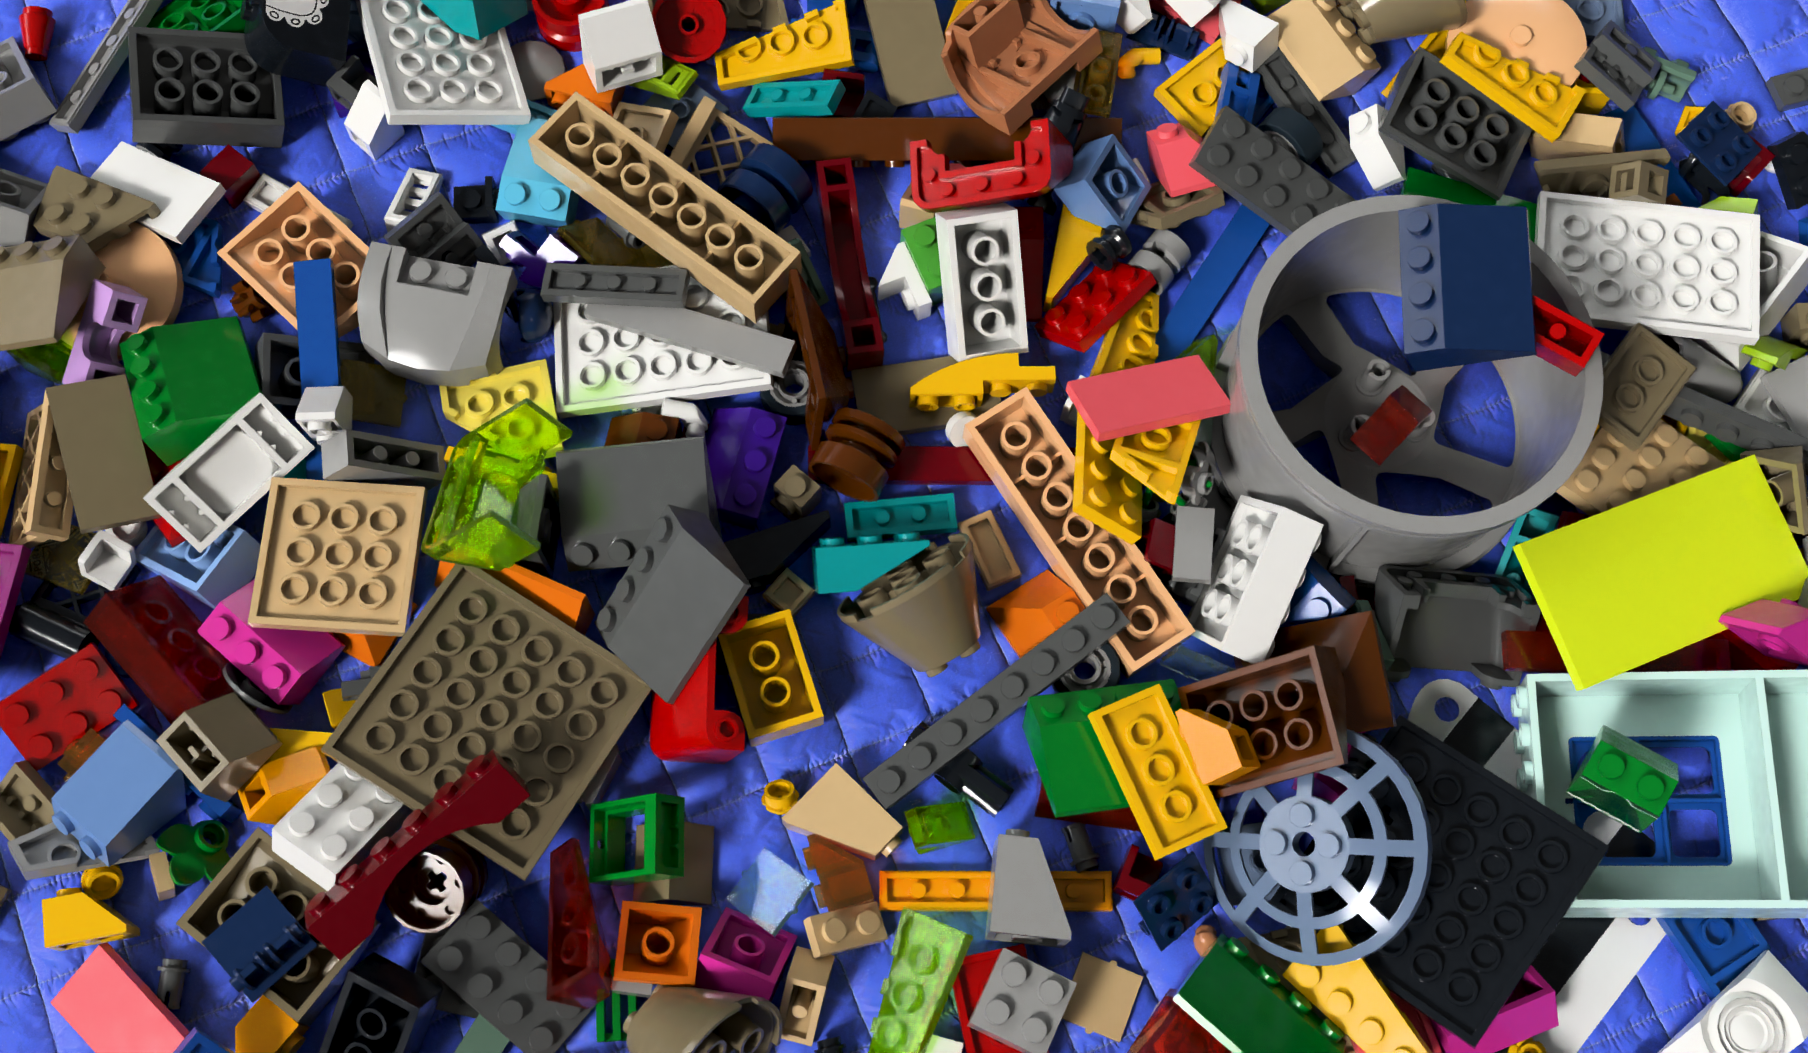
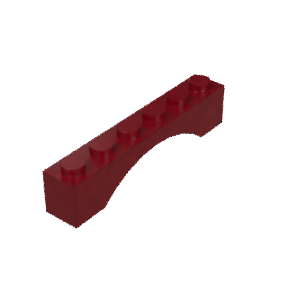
M851 157L816 161L815 184L842 345L846 354L847 372L855 369L883 366L884 345L866 267Z
M494 749L485 756L479 755L474 758L466 767V773L454 783L448 782L443 785L434 795V800L423 810L417 809L409 814L404 820L402 828L393 836H386L379 840L364 861L359 865L353 864L340 875L335 886L326 893L324 891L318 893L310 900L306 906V911H304L306 929L340 961L373 933L376 913L386 890L397 873L416 854L433 842L455 831L482 824L501 822L531 796L525 781Z

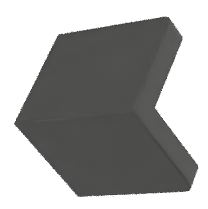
M355 54L326 82L333 98L349 111L362 84L367 79L378 87L376 78L365 70L361 59Z

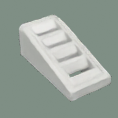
M409 167L384 217L387 232L412 213L405 211V209L414 211L433 194L440 191L443 182L442 174ZM418 184L428 186V188L422 189L418 187H413V185ZM409 197L420 198V199H422V200L413 199V198H409Z

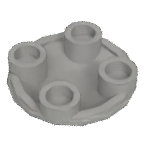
M529 40L513 45L511 50L526 99L530 101L545 99V83L565 73L562 56L554 47L540 41Z

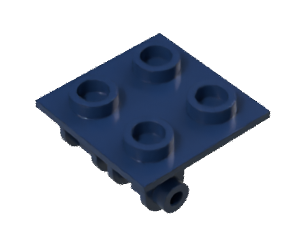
M1151 8L1153 19L1134 34H1127L1126 36L1130 40L1149 47H1160V50L1189 61L1200 32L1194 30L1195 26L1191 28L1181 23L1176 24V19L1172 18L1171 21L1166 18V15H1162Z
M1714 101L1688 122V125L1676 136L1724 186H1727L1762 150Z
M1192 851L1138 896L1133 903L1143 919L1138 923L1139 927L1147 936L1151 934L1158 949L1162 952L1201 917L1206 915L1219 901L1195 853Z
M265 886L202 941V944L231 977L229 980L231 985L238 992L243 991L252 1003L318 946L268 886Z

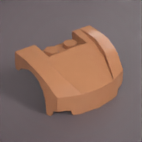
M974 0L956 17L946 30V43L940 55L949 79L966 105L985 122L1011 136L1034 115L1031 107L1032 102L1071 67L1081 72L1103 52L1099 29L1093 27L1090 30H1080L1068 25L1056 14L1047 0Z

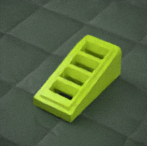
M662 55L663 76L629 84V86L680 100L699 75L696 70ZM677 76L678 78L675 80V82L672 85H670L672 80Z

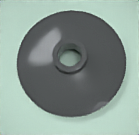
M231 662L227 663L223 668V675L230 687L253 711L259 708L267 712L286 714L293 707V705H278Z

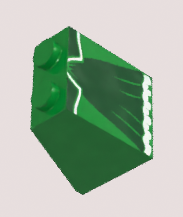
M1603 725L1566 793L1630 829L1641 833L1660 817L1679 782L1678 764Z

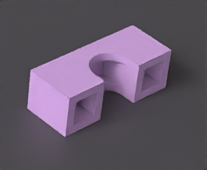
M94 279L62 383L70 384L125 374V367L119 363L117 357L118 344L125 331L138 333L148 298L130 287Z

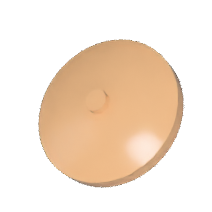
M1468 0L1465 3L1467 22L1458 29L1448 30L1445 52L1453 39L1460 32H1463L1499 49L1501 56L1509 60L1519 58L1530 63L1529 69L1542 75L1549 72L1560 77V83L1570 88L1573 87L1580 75V72L1574 66L1587 49L1586 35L1582 23L1573 9L1563 0Z
M136 222L129 224L132 230L130 233L110 241L107 246L95 252V255L106 267L99 280L130 287L148 298L138 333L125 331L120 338L119 344L126 341L130 336L139 334L151 327L173 324L179 313L183 298L184 282L182 281V270L174 251L159 235ZM88 296L59 340L61 345L71 351ZM118 344L117 357L118 361H121L123 359L120 346Z

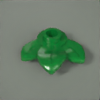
M217 820L200 821L194 826L175 824L166 829L156 841L158 848L173 856L170 861L169 873L173 882L179 886L192 885L204 876L212 881L231 859L226 851L229 839L228 830ZM203 837L208 838V839L210 840L211 844H209L208 842H206Z

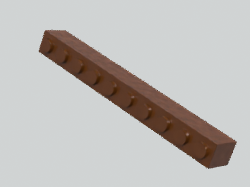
M773 117V146L789 154L800 166L801 160H815L816 167V161L851 157L852 167H871V161H885V167H905V161H910L909 142L927 139L932 144L933 151L936 154H945L949 157V161L960 163L965 167L974 166V161H988V164L1014 160V142H1023L1029 136L1032 130L1030 121L1043 119L1044 117H1030L1011 136L988 124L980 117ZM1086 117L1083 120L1081 132L1073 149V158L1082 144L1114 134L1122 145V118Z

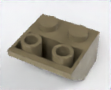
M235 692L184 711L156 740L200 793L227 802L283 744Z

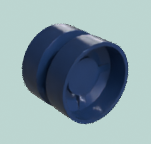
M760 143L754 146L741 161L739 169H735L719 186L717 192L778 235L790 221L791 214H795L812 195L813 188L807 173L795 159L778 147Z

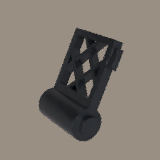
M75 540L62 553L60 552L69 544L55 552L69 566L74 557L71 560L68 559L78 551L73 545L79 540ZM80 545L76 546V547H78L82 552L85 550V548H84V549L81 548ZM73 547V549H72L69 553H67L65 556H63L66 552H68V551ZM76 549V551L73 554L66 558L70 553H72ZM55 555L51 562L52 564H54L53 567H55V565L58 562V558ZM59 559L60 571L48 573V575L69 570V568L65 565V568L63 569V563ZM58 565L53 570H50V572L58 570ZM135 565L116 593L98 584V590L78 596L75 584L72 583L68 585L72 598L57 603L47 600L53 588L69 584L80 578L76 574L73 577L70 573L66 574L69 575L68 578L71 577L68 580L63 573L57 577L55 575L52 576L53 580L49 579L50 577H46L30 601L15 606L9 627L10 635L65 659L93 641L98 647L100 633L106 626L109 613L114 606L121 603L142 570L139 566ZM76 571V573H77L80 577H82V578L84 577V576L81 575L80 571ZM63 575L65 581L63 582L60 580V582H58L57 578L62 579L61 576ZM101 598L103 608L95 620L84 616L80 604ZM74 606L75 611L70 610L68 608Z

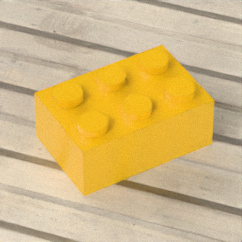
M790 608L747 621L743 628L734 634L718 635L751 747L824 725V715Z

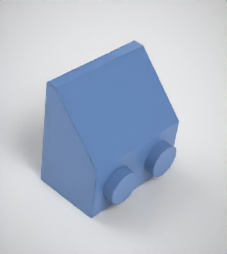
M1111 134L1082 144L1073 158V169L1070 175L1056 185L1054 191L1073 216L1102 228L1113 225L1125 233L1152 186L1115 135Z

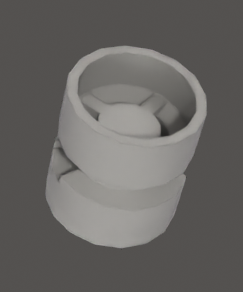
M1156 229L1143 244V250L1137 251L1127 265L1152 272L1157 283L1150 291L1161 295L1173 281L1174 275L1178 274L1190 260L1191 252L1186 243L1173 232L1166 229Z

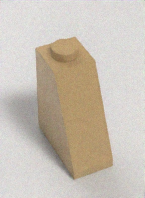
M1573 113L1561 135L1553 143L1532 129L1527 140L1530 146L1531 157L1538 160L1625 152L1623 119Z
M837 763L782 817V824L788 830L874 861L881 854L888 858L903 842L899 838L903 827Z

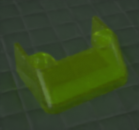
M525 398L466 434L452 451L421 544V551L437 561L493 571L510 568L515 562L538 551L541 543L510 522L521 485L542 474L546 466L544 459L547 451L569 439L573 431L530 399Z

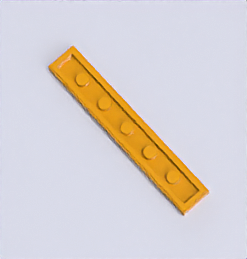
M879 871L880 912H987L991 871ZM1050 871L1065 912L1113 911L1112 871H1082L1080 873H1077V871Z

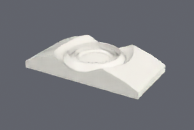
M259 392L228 418L198 448L178 463L143 499L201 553L270 490L272 477L283 478L315 447Z
M1765 950L1658 1053H1789L1808 1037V992L1769 950Z

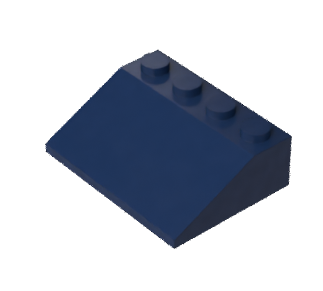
M1437 203L1398 210L1404 355L1414 371L1537 355L1527 207Z

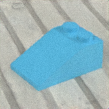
M531 117L529 124L518 126L501 176L495 210L506 220L558 228V226L574 228L579 195L534 163L528 140L547 120Z

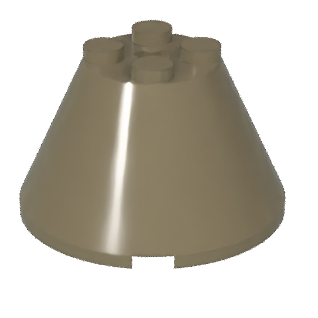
M1338 0L1342 4L1338 7L1339 12L1343 17L1355 24L1358 28V37L1368 46L1373 43L1458 29L1467 22L1465 0Z
M964 533L949 535L950 543L937 547L934 541L930 542L929 547L861 588L862 592L853 601L847 596L837 609V614L841 621L917 672H925L928 677H933L943 672L948 667L947 662L959 655L961 658H965L975 653L980 648L978 639L981 635L973 543L969 536Z
M658 984L654 988L651 997L641 1008L628 1015L623 1024V1031L627 1033L626 1045L629 1053H770L772 1044L776 1046L780 1044L782 1017L778 1008L763 997L697 987Z

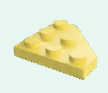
M546 359L504 367L499 374L494 372L488 377L470 380V384L467 386H439L442 410L447 420L529 463L556 457L557 451L564 450Z

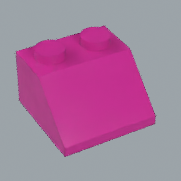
M1784 598L1780 602L1761 599L1721 615L1718 622L1763 655L1808 666V608H1804L1800 604Z
M725 907L700 953L696 968L695 987L758 996L771 1002L798 936Z

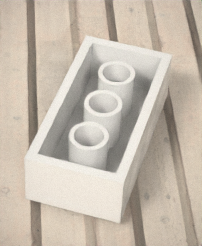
M1004 202L935 213L948 354L957 362L994 354H1021L1029 352L1018 209Z
M337 763L272 828V851L326 891H329L338 883L340 875L353 864L359 865L370 855L371 849L379 840L386 836H393L413 810Z

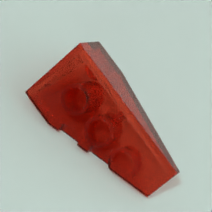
M570 838L550 852L547 1000L589 1009L610 996L613 981L610 974L611 957L579 839Z

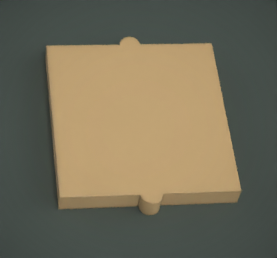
M1082 952L1072 979L1077 985L1062 1019L1085 1028V1033L1087 1034L1094 1032L1120 1042L1143 976L1117 966L1115 960L1107 962Z

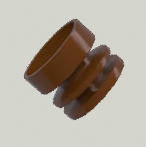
M847 407L838 408L832 419L833 424H830L825 432L828 441L820 442L808 467L817 479L837 492L856 500L875 502L889 478L885 469H891L895 466L898 460L897 456L901 454L905 446L904 438L892 426L869 413Z
M449 834L416 854L397 873L384 894L385 903L392 916L404 927L419 933L438 932L453 924L483 894L488 880L487 862L483 854Z

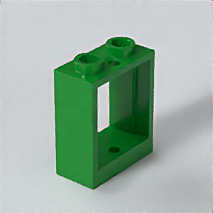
M652 793L591 804L589 883L624 886L684 877L685 797ZM645 814L644 868L625 871L626 817ZM598 840L600 841V848L597 845Z

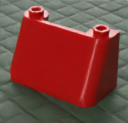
M1049 118L1030 121L1032 130L1029 136L1023 142H1014V160L965 167L960 163L949 164V157L945 154H936L933 151L932 144L927 139L909 142L913 201L922 210L928 213H937L1044 195L1070 175L1073 169V146Z
M749 596L742 598L719 634H734L743 628L748 618ZM717 638L674 704L666 703L652 690L650 747L654 755L660 760L725 764L744 751L745 728L741 718L734 712L714 710Z

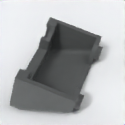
M1395 565L1380 566L1375 581V617L1395 659L1386 671L1388 682H1399L1400 679L1408 678L1411 667L1469 671L1480 679V683L1483 686L1495 690L1502 689L1503 686H1519L1541 610L1536 599L1518 583L1497 574Z

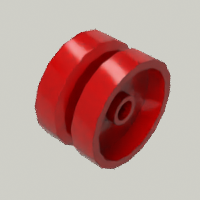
M532 0L539 30L543 38L555 48L569 52L582 51L578 15L609 6L608 0Z
M657 0L651 12L662 52L680 63L698 64L711 59L722 48L726 39L727 18L718 0ZM692 18L696 24L694 30L685 31L682 25L683 20H690Z

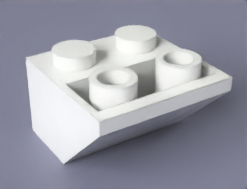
M628 0L578 15L583 64L597 94L663 75L662 50L648 0Z

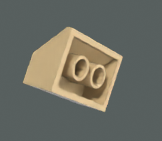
M1292 0L1267 16V18L1279 23L1278 47L1319 102L1355 95L1382 68L1375 59L1376 54L1373 49L1364 44L1355 33L1356 28L1354 24L1343 17L1336 8L1335 0Z

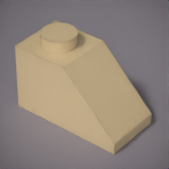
M800 946L796 947L779 1010L782 1017L781 1039L812 1047L835 956L828 955L814 959L811 949Z

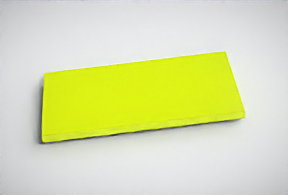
M1755 454L1512 547L1576 691L1586 689L1727 630L1728 628L1718 622L1722 614L1761 599L1780 602L1782 598L1791 601L1799 600L1805 579L1808 578L1806 562Z

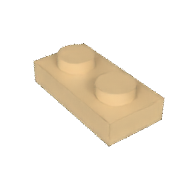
M877 901L809 916L803 920L814 959L881 943L888 939Z

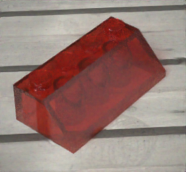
M161 575L105 593L84 621V624L160 710L170 724L188 709L235 692L223 675V668L230 661L197 632L203 623Z

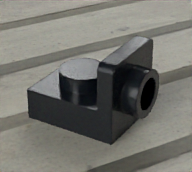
M485 176V185L454 187V210L464 222L468 224L499 223L498 212L495 210L499 188H497L493 176Z

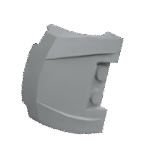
M371 241L360 277L357 298L361 342L366 352L380 362L389 372L425 385L467 386L470 384V380L488 377L494 372L499 374L504 368L499 345L502 318L506 304L518 284L512 267L477 261L474 268L410 256L405 247Z

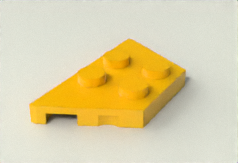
M1201 420L1116 438L1109 459L1166 502L1175 505Z

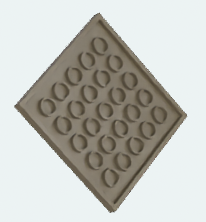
M460 557L323 745L321 752L415 811L417 809L423 810L434 800L436 792L448 782L454 783L466 773V767L474 758L479 755L485 756L494 749L525 781L531 796L499 823L477 825L455 831L451 835L525 881L652 689L616 655L463 557Z

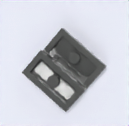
M1610 20L1593 39L1574 67L1626 112L1636 103L1643 88L1654 80L1662 64Z
M440 192L433 194L383 236L389 245L407 248L410 256L469 267L476 262L473 252L483 244L471 226L460 218Z

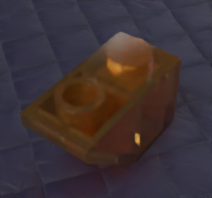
M816 834L807 836L809 847L802 848L808 871L816 869L820 884L813 886L819 909L827 907V911L831 912L874 902V895L862 859Z

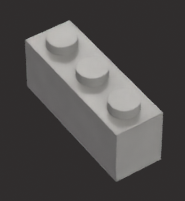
M345 429L321 443L324 480L425 487L427 491L446 481L444 446Z

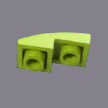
M1760 336L1755 346L1744 345L1741 352L1752 358L1749 363L1750 365L1771 372L1773 366L1786 370L1791 359L1795 361L1804 357L1807 350L1771 336Z

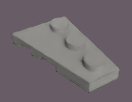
M53 822L7 842L9 851L25 880L107 866L98 857L94 860L88 857L80 847L79 840L71 833L64 835ZM150 835L113 865L149 859V855L160 852V848L156 846L154 838Z

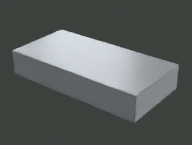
M1177 506L1172 581L1210 584L1215 508Z

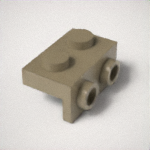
M27 760L15 762L0 782V831L9 841L53 822L52 816L54 811L51 798L56 792Z

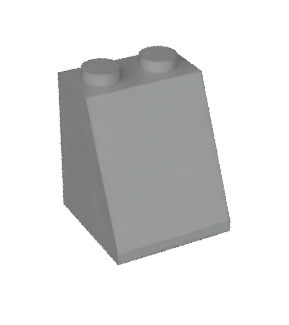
M1007 829L1006 835L998 834L993 846L985 940L1064 948L1071 941L1072 931L1039 838L1029 837L1030 832L1026 830Z

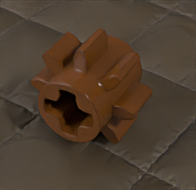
M241 280L231 287L236 294L233 295L230 303H232L239 317H251L252 322L256 323L276 312L245 280Z

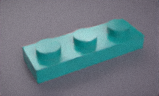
M840 79L759 83L753 86L742 109L748 118L834 115L846 88Z
M954 493L881 499L875 502L859 501L844 503L847 542L857 541L856 536L878 534L882 535V539L893 538V533L919 532L920 535L953 533L957 532L958 529Z

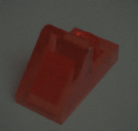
M1401 385L1385 399L1375 413L1352 435L1350 440L1380 466L1429 416L1432 410L1405 386Z

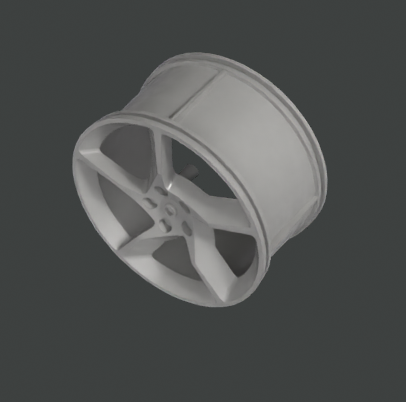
M1421 195L1376 196L1332 208L1296 229L1266 260L1253 282L1245 301L1243 313L1236 327L1225 340L1210 370L1231 404L1228 414L1213 417L1211 451L1215 457L1213 479L1218 487L1220 482L1223 481L1226 490L1232 498L1224 499L1231 511L1234 512L1240 496L1244 495L1283 506L1324 524L1321 531L1320 545L1311 556L1335 579L1340 576L1354 575L1356 589L1375 591L1378 569L1382 565L1463 571L1488 554L1504 538L1517 518L1535 509L1551 497L1569 479L1587 452L1599 422L1604 383L1602 355L1599 344L1584 369L1576 377L1536 355L1492 361L1506 387L1515 422L1513 463L1509 467H1503L1440 445L1434 439L1445 386L1464 365L1416 372L1413 370L1411 375H1408L1384 359L1353 343L1326 302L1327 297L1347 292H1375L1402 297L1398 210L1437 203L1461 204L1446 199ZM1530 240L1533 295L1594 328L1584 303L1564 272L1541 248ZM1280 319L1316 367L1332 379L1292 408L1272 412L1261 381L1258 364V339L1274 322ZM1325 436L1341 488L1319 473L1303 458L1296 448ZM1389 472L1440 478L1488 499L1492 504V508L1453 516H1421L1394 511L1378 506L1376 477L1379 473Z

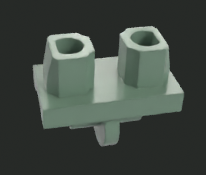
M1647 46L1643 47L1662 64L1654 80L1643 88L1648 90L1646 97L1654 100L1657 95L1679 103L1689 85L1696 78L1697 71L1689 69V63L1680 59L1669 61L1659 57L1657 50Z

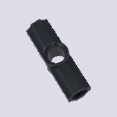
M922 721L910 734L903 747L930 726ZM969 749L934 775L946 788L958 795L962 793L993 817L998 814L1014 792L1012 787L983 767V762Z

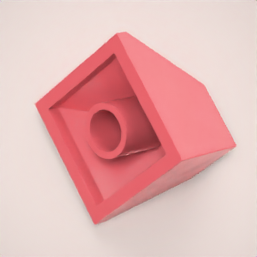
M1164 123L1159 125L1157 129L1146 131L1150 169L1171 198L1217 186L1189 166L1204 138L1180 123Z

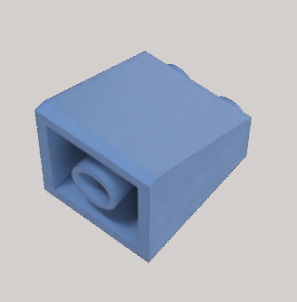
M128 719L104 741L51 798L54 811L52 821L58 830L64 835L71 833L79 840L80 847L88 857L93 860L98 857L108 867L186 809L183 772L159 745Z

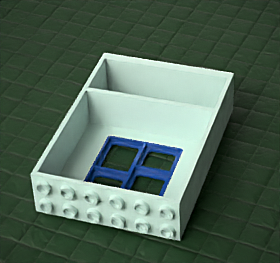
M1808 669L1624 672L1580 691H1576L1569 673L1526 674L1520 686H1516V694L1511 695L1512 717H1518L1519 731H1514L1513 736L1515 754H1521L1522 769H1517L1516 772L1517 789L1583 829L1587 818L1599 811L1570 796L1566 791L1577 773L1579 760L1582 755L1589 751L1603 725L1646 748L1701 747L1707 749L1710 754L1713 791L1709 794H1672L1660 817L1653 822L1654 856H1604L1564 917L1808 918ZM1673 810L1713 811L1717 817L1720 854L1717 857L1676 856L1672 850L1670 812Z

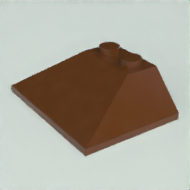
M790 269L784 324L786 325L787 338L796 341L797 349L795 353L803 354L809 381L804 421L811 451H815L821 441H826L827 436L825 432L829 425L833 424L832 419L837 409L848 407L849 399L854 398V390L851 378H845L843 370L846 367L844 347H838L833 329L797 269Z
M1374 610L1278 629L1274 638V650L1268 659L1312 645L1335 647L1345 683L1348 730L1359 733L1397 726ZM1234 656L1236 669L1252 665Z

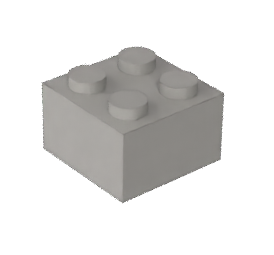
M1003 947L967 1026L1022 1053H1047L1077 983Z

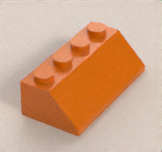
M447 535L443 544L434 583L436 589L441 585L459 558L463 557L585 636L595 616L586 594Z

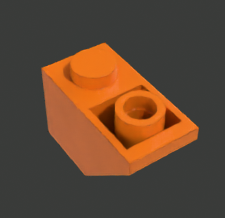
M581 64L547 81L544 85V92L548 105L556 110L575 92H578L613 117L618 103L622 100L626 86L597 94L584 64Z

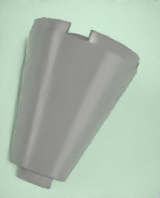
M1654 334L1697 368L1684 385L1685 387L1725 404L1739 396L1743 387L1739 371L1690 338Z

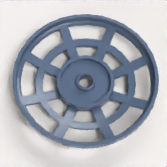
M1348 729L1347 744L1367 754L1376 764L1359 779L1339 766L1316 772L1332 777L1348 788L1334 802L1322 797L1313 796L1314 773L1297 777L1296 796L1286 798L1281 802L1276 800L1266 786L1249 790L1242 794L1235 808L1230 832H1217L1203 839L1206 868L1211 886L1221 907L1233 924L1250 941L1268 953L1289 962L1310 966L1339 965L1360 960L1381 950L1396 938L1414 917L1424 898L1430 878L1433 853L1431 826L1424 801L1412 778L1398 760L1381 745L1360 733ZM1388 776L1398 788L1406 804L1413 828L1414 840L1388 839V831L1383 814L1375 798L1370 793ZM1255 798L1267 813L1262 823L1260 834L1241 833L1245 814ZM1216 799V804L1219 806L1220 799ZM1359 801L1369 817L1374 839L1355 838L1352 825L1346 816ZM1306 832L1315 841L1314 851L1310 855H1305L1299 847L1300 837ZM1214 847L1230 848L1235 874L1241 887L1247 894L1236 909L1231 904L1221 883L1215 861ZM1241 849L1260 850V855L1267 871L1255 885L1245 869ZM1355 855L1374 856L1370 875L1363 889L1359 892L1346 878V875L1352 867ZM1388 856L1414 857L1413 871L1407 892L1397 911L1389 920L1371 903L1383 882L1388 865ZM1278 883L1296 892L1298 916L1280 910L1265 899ZM1333 888L1348 903L1344 908L1332 914L1314 917L1313 893ZM1259 908L1274 920L1290 927L1299 928L1302 952L1288 950L1271 943L1256 933L1246 922L1255 910ZM1359 914L1377 931L1368 940L1350 949L1319 954L1316 929L1338 926Z

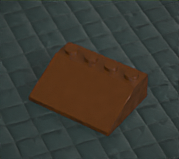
M1312 645L1177 688L1182 709H1201L1246 729L1260 762V768L1224 785H1208L1215 800L1348 764L1345 683L1335 647Z

